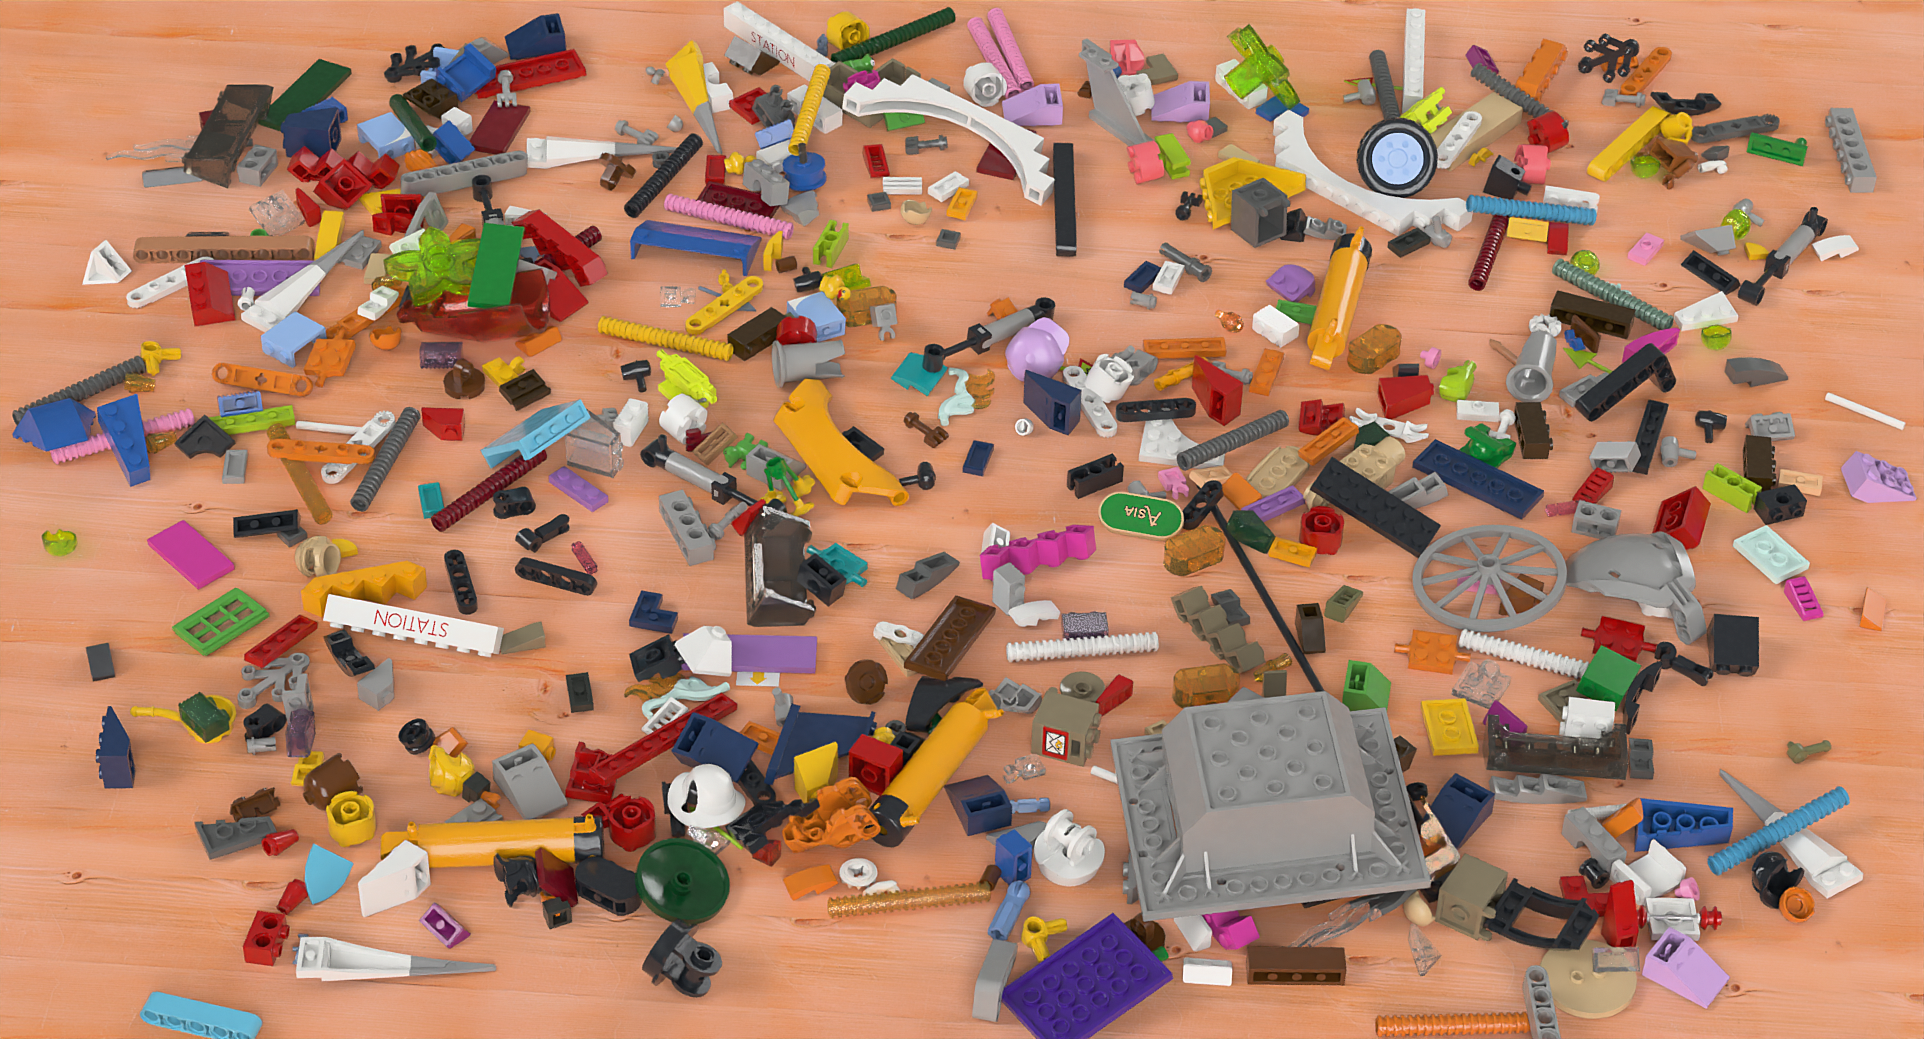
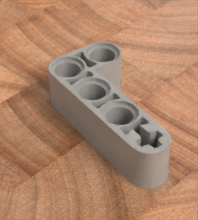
M993 939L976 981L972 1018L992 1022L998 1021L1002 993L1017 955V943Z

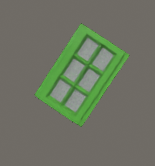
M235 587L172 626V630L200 654L207 656L270 616L265 608Z

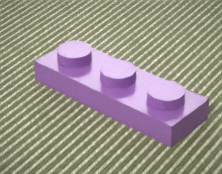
M565 466L549 475V483L591 512L608 503V495Z
M1292 485L1241 508V515L1254 527L1305 504L1303 494Z

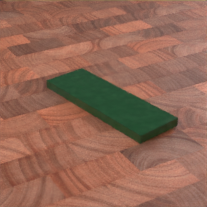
M318 59L257 118V124L281 132V124L285 122L288 114L300 113L306 108L312 107V105L315 106V104L318 105V103L327 99L352 74L351 68Z

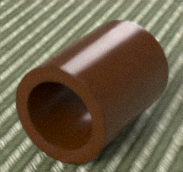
M794 256L777 259L775 262L778 273L797 269V261Z
M988 865L979 881V886L985 891H993L1001 876V869L996 865Z

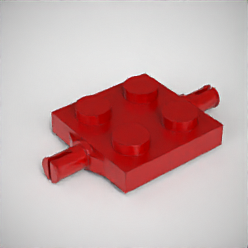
M1606 616L1601 617L1600 624L1596 630L1582 627L1581 637L1593 639L1594 647L1592 654H1596L1602 645L1637 662L1638 655L1642 650L1655 653L1657 644L1644 642L1645 625Z

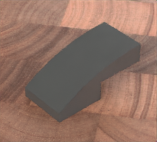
M1231 589L1211 594L1214 605L1220 604L1225 610L1228 625L1239 623L1240 626L1250 624V616L1242 609L1240 598Z
M1629 738L1630 778L1653 780L1654 750L1652 740Z

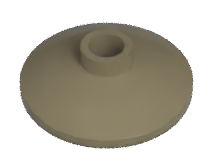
M1089 672L1071 673L1064 677L1060 683L1062 695L1096 703L1098 697L1105 690L1104 682L1097 675Z

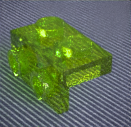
M857 263L822 274V278L824 276H840L845 287L849 288L850 292L853 293L862 292L865 290L864 288L871 286L870 278L861 275L860 265Z

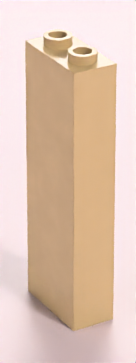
M1492 92L1431 133L1430 135L1438 149L1464 113L1473 111L1482 116L1481 126H1479L1476 133L1446 170L1452 171L1471 158L1473 153L1477 154L1481 148H1486L1521 124L1523 108Z

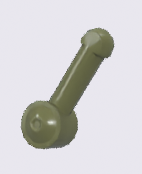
M1823 740L1821 743L1803 747L1800 743L1794 744L1789 742L1787 744V755L1794 763H1801L1808 755L1830 751L1831 743Z

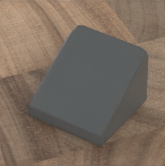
M1713 146L1701 153V156L1708 161L1724 160L1728 157L1730 146Z

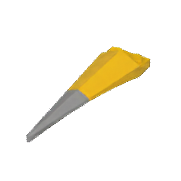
M691 40L665 64L670 73L671 80L716 151L722 154L707 93L703 56L697 43Z

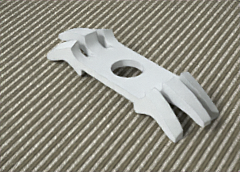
M1360 408L1356 409V413L1361 419L1354 416L1349 417L1351 422L1356 424L1358 429L1364 433L1370 431L1405 440L1406 443L1416 442L1429 436L1427 433H1418L1427 429L1428 424L1415 425L1409 421L1403 423L1377 417V413L1368 414ZM1389 424L1394 426L1395 429L1386 430L1383 426Z

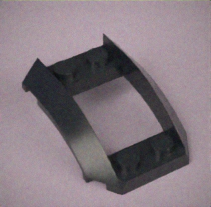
M1513 878L1494 907L1496 911L1495 917L1492 919L1487 918L1483 925L1485 928L1525 946L1554 951H1579L1596 925L1599 914L1594 908L1591 910L1586 903L1587 899L1583 897L1581 900L1557 897L1532 886L1529 889L1517 883L1518 879ZM1525 907L1550 917L1568 919L1557 938L1535 936L1513 927Z

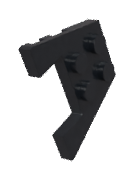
M811 798L809 803H803L801 799L793 800L787 805L783 801L760 802L725 827L728 834L748 852L754 854L769 843L765 832L780 826L789 815L808 816L818 809L820 804L817 798Z

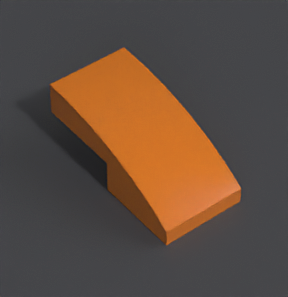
M829 864L811 867L783 879L793 901L813 890L820 894L838 884Z

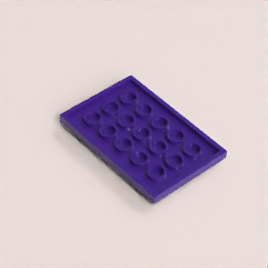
M1112 913L1006 986L1002 993L1001 1002L1036 1039H1088L1173 979V973Z

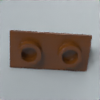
M275 787L270 789L263 788L255 792L253 796L248 798L240 797L233 801L230 807V815L233 814L235 822H238L241 818L257 817L254 810L257 808L261 815L277 810V807L280 806V801L277 797L274 798Z

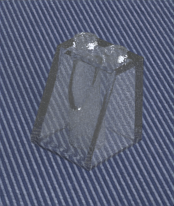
M586 409L591 418L565 435L567 465L614 478L616 473L621 471L624 464L621 453L623 449L621 434Z

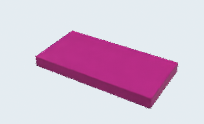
M184 520L147 539L148 545L197 589L235 570L234 564Z

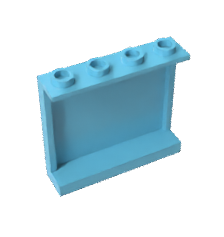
M581 399L544 408L480 451L490 468L495 467L518 450L521 452L524 460H529L591 417Z

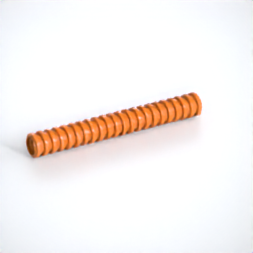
M1492 1012L1491 1015L1488 1013L1483 1015L1480 1013H1476V1015L1469 1013L1468 1016L1465 1013H1461L1460 1016L1457 1013H1454L1453 1016L1450 1014L1445 1016L1442 1014H1438V1016H1435V1014H1430V1016L1423 1014L1422 1017L1419 1014H1416L1415 1017H1412L1411 1014L1407 1015V1017L1404 1015H1400V1017H1397V1015H1392V1017L1385 1015L1384 1018L1381 1015H1377L1375 1019V1030L1378 1037H1382V1035L1397 1037L1398 1034L1401 1037H1405V1034H1408L1409 1037L1413 1036V1034L1416 1036L1421 1034L1424 1036H1428V1034L1435 1036L1436 1033L1439 1036H1443L1444 1033L1447 1036H1450L1451 1033H1454V1035L1459 1033L1462 1035H1466V1033L1474 1035V1032L1477 1035H1481L1482 1032L1485 1035H1488L1489 1032H1492V1034H1497V1032L1500 1034H1504V1032L1512 1034L1514 1031L1515 1034H1519L1522 1031L1523 1034H1526L1527 1031H1530L1531 1033L1526 1012L1521 1014L1518 1012H1514V1014L1507 1012L1506 1015L1503 1012H1499L1498 1015L1495 1012Z

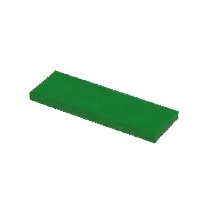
M484 223L467 307L509 311L524 236V227Z

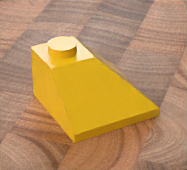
M836 742L794 757V789L804 803H809L811 798H817V790H821L826 786H834L838 777V744Z

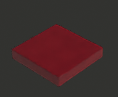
M540 847L535 851L539 887L554 897H560L562 902L568 901L570 907H574L578 904L574 868Z

